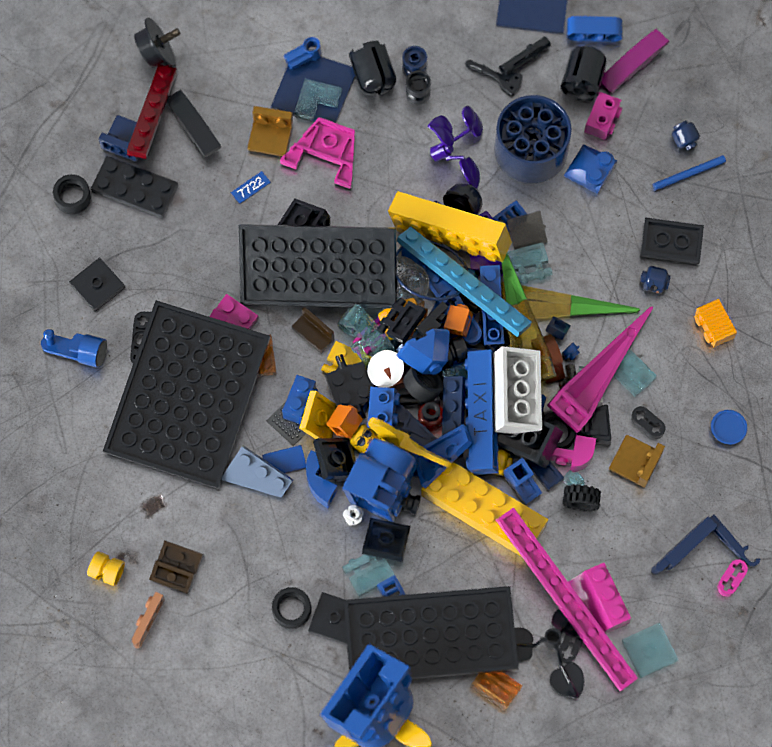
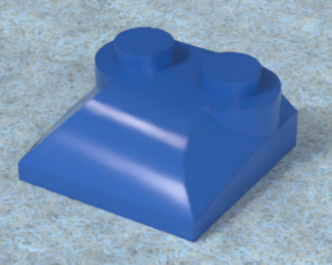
M583 144L564 176L599 194L618 160L614 159V156L609 152H600Z

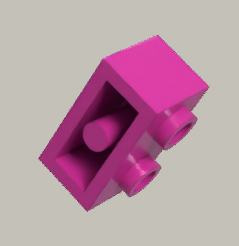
M599 92L586 122L584 133L603 140L607 139L608 134L612 135L616 126L614 120L615 118H620L623 110L620 107L621 99Z

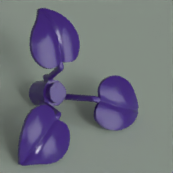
M465 106L462 110V117L468 129L456 137L452 134L453 128L451 123L443 115L435 117L428 124L427 127L442 142L431 147L430 154L435 161L446 158V161L460 159L459 164L462 173L469 185L477 189L480 181V172L473 159L470 157L465 158L464 156H451L454 152L453 144L455 141L470 131L475 137H479L483 133V124L480 117L472 107Z

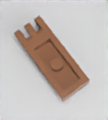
M155 592L153 597L150 596L145 606L147 610L137 620L136 626L138 627L132 637V643L135 648H141L165 601L164 596L158 592Z

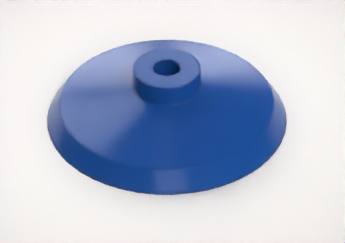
M723 410L713 417L711 431L718 441L724 444H736L745 437L747 422L737 411Z

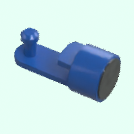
M47 329L43 333L44 337L41 340V347L47 353L77 360L81 364L99 368L105 359L107 340L104 338L76 333L72 339L55 335L52 329Z

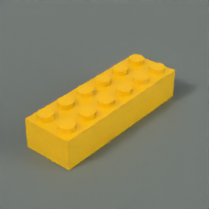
M397 191L388 210L398 232L403 233L411 226L426 239L448 245L457 251L460 249L467 251L473 256H484L492 262H503L512 243L505 223Z
M454 462L450 468L447 467L426 489L424 487L421 489V496L519 556H521L496 520L514 507L537 540L548 523L546 517Z

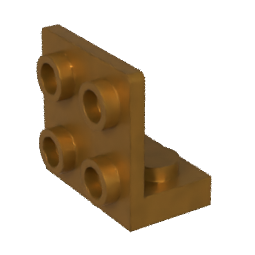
M254 106L252 112L253 125L247 147L248 150L277 156L286 155L293 125L292 112Z
M626 435L609 470L645 488L663 454L665 446L657 443L656 447L653 448Z

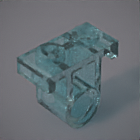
M357 304L353 308H348L337 323V326L343 332L350 336L364 339L365 343L370 346L381 334L377 331L379 325Z

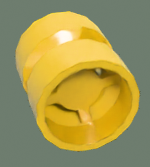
M97 551L90 562L87 575L97 580L103 578L104 583L115 587L123 574L125 561L115 557L109 559V555Z

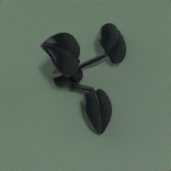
M560 608L552 616V626L554 628L548 629L545 632V636L541 637L534 644H532L533 635L529 630L523 627H516L515 637L518 662L529 660L532 657V648L537 647L541 643H544L549 649H555L560 668L553 670L551 673L550 685L559 695L573 699L579 698L584 688L583 671L573 662L563 666L559 648L563 632L568 637H577L579 635L576 630H568L572 625Z

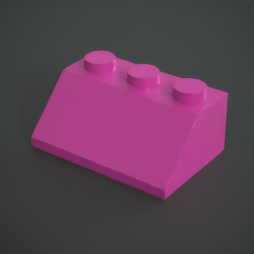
M604 562L585 570L568 581L605 634L630 623L631 616Z

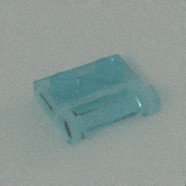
M377 330L351 345L352 351L357 353L367 370L370 358L364 351L365 347L369 346L374 355L384 350L397 353L386 334H381Z

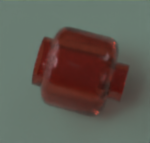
M423 404L418 410L419 423L430 432L438 430L442 426L443 409L440 407V417L437 421L428 422L422 417V407L425 405ZM434 409L426 411L429 415H435L436 413Z

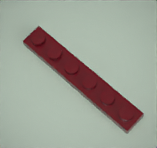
M165 65L157 66L128 145L127 155L147 158L177 75V68Z

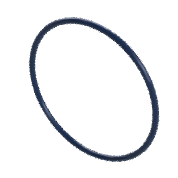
M430 241L434 245L441 246L452 252L462 262L464 268L468 271L467 265L464 262V260L453 249L441 243ZM401 246V247L396 251V257H397V255L399 254V252H400L402 249H404L403 246ZM396 275V279L402 285V287H404L413 295L423 299L433 301H444L457 297L461 294V292L459 291L452 296L444 298L427 297L418 294L410 288H408L400 280L398 275Z

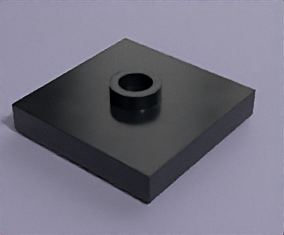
M100 257L69 281L70 285L94 312L125 288V284Z
M370 518L362 554L402 562L411 526Z
M322 592L308 632L347 645L344 611L345 599Z

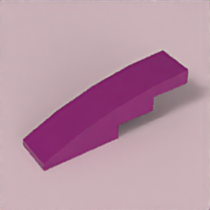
M657 28L654 29L604 73L602 84L613 94L641 68L644 69L670 41Z

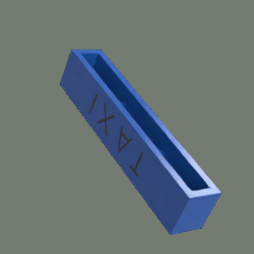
M491 349L467 352V359H465V368L468 371V378L465 379V387L468 390V398L465 399L466 409L468 410L466 427L472 444L467 448L469 449V457L466 458V466L474 475L499 473L498 432H494V352Z

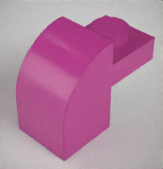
M576 435L573 450L556 448L551 461H555L558 465L571 464L570 472H578L585 469L592 461L596 438Z

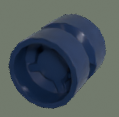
M410 46L403 52L402 71L406 77L413 71L427 72V53L420 46Z

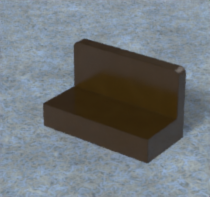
M306 307L302 309V316L292 325V329L321 354L335 340L334 331Z

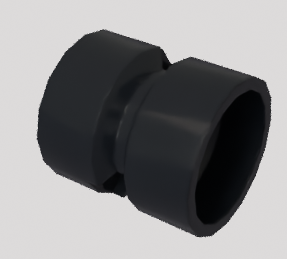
M413 71L406 79V97L410 103L415 105L426 103L431 93L430 76L423 71Z
M462 335L450 339L448 361L442 369L453 366L454 361L461 363L467 359L468 349Z

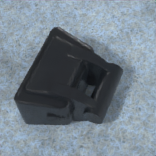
M605 404L597 407L592 417L588 420L587 423H589L590 430L585 431L584 425L577 432V435L596 438V444L610 446L609 408Z

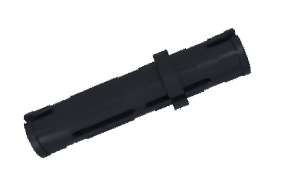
M543 36L534 44L527 45L525 50L500 65V72L507 76L530 59L537 58L539 53L551 47L549 39Z

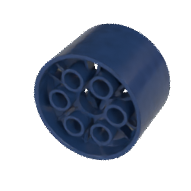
M528 95L513 100L502 110L497 121L494 150L498 165L509 177L523 183H541L553 178L564 167L568 156L572 128L569 116L562 106L544 96ZM516 129L518 132L513 133L510 130ZM550 134H555V135H557V137H556V138H552V137H550L549 135H550ZM515 141L512 145L508 147H505L504 143ZM551 146L559 150V152L556 154L549 147ZM528 154L529 156L533 154V161L527 160Z

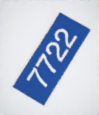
M261 171L230 193L240 204L271 183V181Z

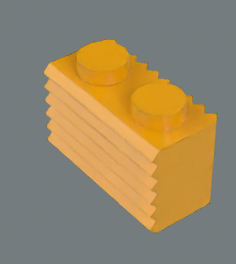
M720 299L697 308L694 318L697 325L703 327L707 343H711L715 348L735 338L737 330L729 319Z

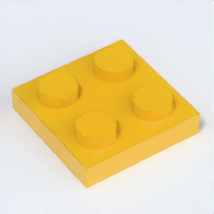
M310 391L299 429L315 439L332 438L333 431L326 423L336 409L335 403L317 391Z

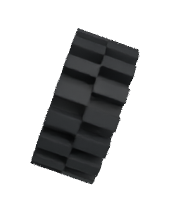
M571 484V486L567 485L564 487L563 504L567 508L580 509V511H595L600 508L601 490L598 488L588 487V485L581 486V484H577V486Z

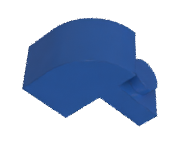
M524 458L519 459L503 470L509 486L515 490L524 505L542 494V491L532 478L534 473Z

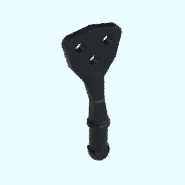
M473 60L465 62L467 68L496 79L501 88L510 95H514L521 86L523 75L520 73L511 72L504 76Z

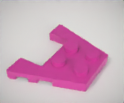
M319 117L307 129L303 137L297 143H294L290 151L281 157L280 164L297 169L304 152L340 165L334 183L351 189L355 130Z

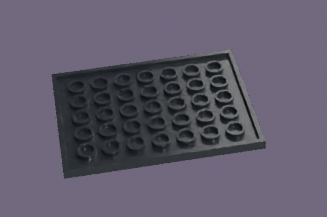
M155 300L104 445L103 453L219 489L271 338L270 335Z

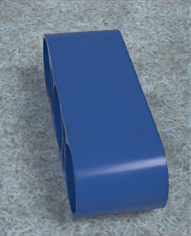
M572 16L567 19V38L572 41L617 42L623 38V21L619 17Z

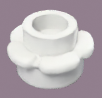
M356 505L349 506L343 513L346 522L350 525L359 524L363 520V510Z

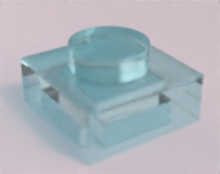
M569 470L564 476L563 482L567 485H585L584 478L577 472L573 473Z

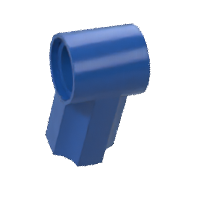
M309 37L302 45L284 54V59L289 68L294 70L308 61L318 60L322 55L320 41L315 37ZM311 47H315V48H316V49L313 50V51H310V50H309Z

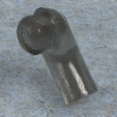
M575 364L565 366L567 376L562 381H559L558 387L560 389L576 375Z

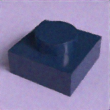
M553 316L545 331L553 337L563 340L571 325Z

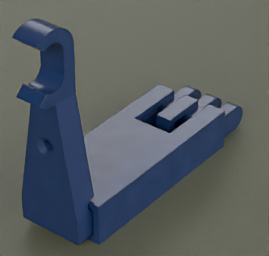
M714 514L706 517L651 568V572L658 574L665 568L667 570L674 568L711 532L740 560L744 561L748 567L758 565L761 558H756L754 562L749 561L744 555L745 550H748V545L742 547Z

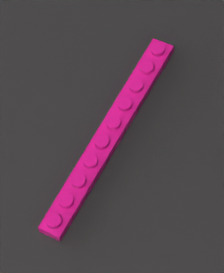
M514 507L499 517L496 522L618 690L622 691L638 679Z

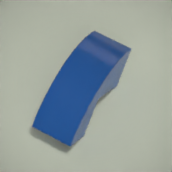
M310 450L306 462L308 486L316 500L326 508H329L338 491L337 485L328 480H323L319 476L321 470L316 452Z

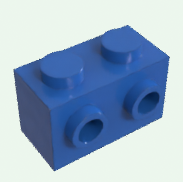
M296 375L282 410L283 419L301 424L310 391L318 392L316 381Z
M370 387L368 422L370 418H376L394 428L398 426L399 414L396 413V405L400 404V393H397V389Z

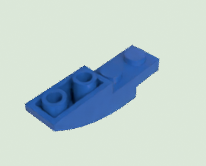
M500 265L480 266V281L501 297ZM482 310L484 345L504 344L503 326Z

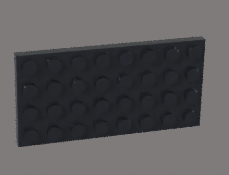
M238 225L241 304L390 309L392 304L397 302L396 227Z
M511 586L344 600L349 672L368 644L409 666L410 670L408 672L412 677L411 679L515 671L519 669Z

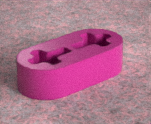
M734 560L730 563L717 585V590L722 596H732L748 571V566L744 561ZM739 565L742 567L741 571L743 573L739 572L735 577L732 575L735 571L733 566L737 567ZM729 579L732 580L731 589L725 591L723 584H727Z

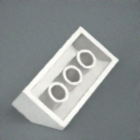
M503 346L493 353L494 432L516 434L541 431L540 351Z

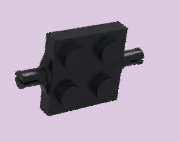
M343 354L337 355L335 359L339 368L325 374L336 408L338 405H352L358 410V414L365 419L366 416L362 407L369 403L370 387H372L363 361L353 365H346Z

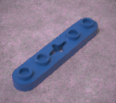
M424 264L422 266L421 275L436 298H444L447 295L452 296L457 293L451 284ZM459 295L452 298L455 301V306L457 304L465 305ZM448 300L443 301L446 305H449ZM472 317L467 337H463V339L470 345H476L482 341L483 332L474 317Z

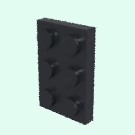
M645 217L640 257L699 264L704 225Z

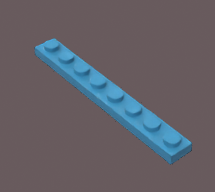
M410 226L398 236L396 242L517 338L531 326L532 322L414 228Z

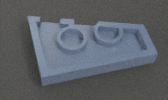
M244 445L240 448L222 477L223 481L281 498L293 482L291 477Z

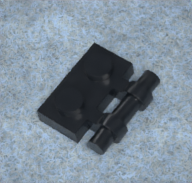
M399 298L390 307L391 310L388 315L381 319L377 331L384 334L387 330L386 334L388 337L405 344L427 312L425 308L410 301L405 305L406 301Z

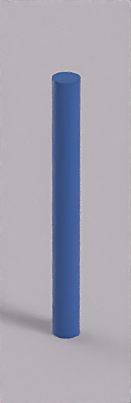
M719 156L652 184L655 191L723 164L726 162L725 156Z

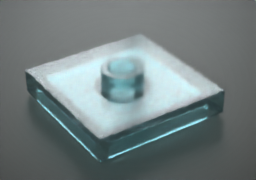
M660 623L622 639V643L640 679L678 662V658Z

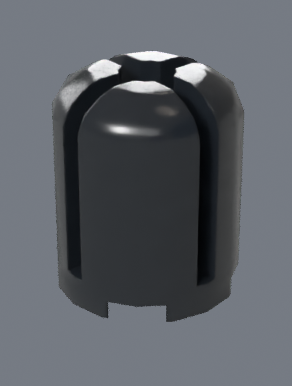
M378 40L363 43L364 47L355 52L352 49L349 53V59L360 91L367 96H376L377 93L382 95L395 86L397 77L385 43L383 45Z
M591 46L575 47L568 58L560 86L561 91L566 96L568 92L578 97V101H593V98L599 94L607 65L604 53Z

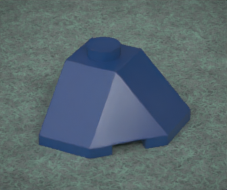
M431 329L426 332L427 336L417 341L415 338L407 341L397 353V357L421 374L437 375L448 361L450 335L448 329Z

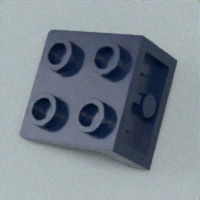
M117 115L108 134L101 133L99 137L101 149L137 162L139 157L127 155V148L137 122Z

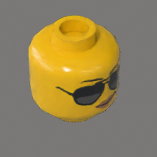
M362 424L355 431L350 439V443L359 453L364 454L370 441L374 438L378 439L377 433L368 428L366 424Z

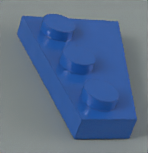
M462 424L423 447L453 463L472 444L467 427ZM412 453L417 462V473L421 486L426 489L447 467Z

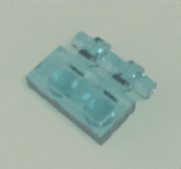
M543 242L507 252L515 272L518 271L519 273L517 277L522 285L528 284V281L542 280L546 276L552 275L551 267L543 269L542 264H546L549 261ZM536 268V271L526 274L525 269Z
M365 554L357 559L349 560L348 564L342 566L345 574L352 570L354 571L355 575L349 577V581L359 597L377 588V584L395 575L386 559L377 561L375 556ZM367 562L371 563V566L361 571V565Z

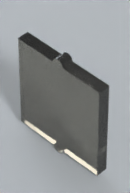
M540 211L507 219L514 251L548 242L545 233L546 225L543 224Z

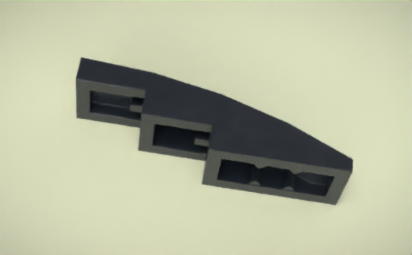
M180 89L170 95L166 104L183 130L187 132L194 145H197L204 158L221 149L220 143Z

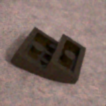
M164 540L149 580L188 594L204 554Z

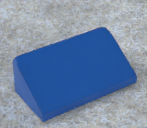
M302 445L262 455L264 460L283 473L306 468Z

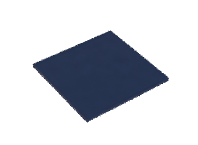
M499 0L496 26L563 34L568 0Z
M320 57L315 61H308L294 70L287 66L271 108L292 112L293 115L314 122L320 117L336 123L355 78L352 66L325 57Z

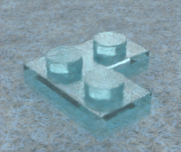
M305 79L295 109V116L314 120L318 104L337 108L342 94V87Z

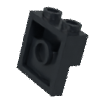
M294 198L277 225L330 226L331 217L326 209Z
M443 301L416 327L411 339L415 338L417 341L427 336V331L440 329L443 326L442 322L447 317L445 313L448 309V306Z
M317 438L314 440L313 444L323 480L334 479L335 482H345L356 462L350 438Z

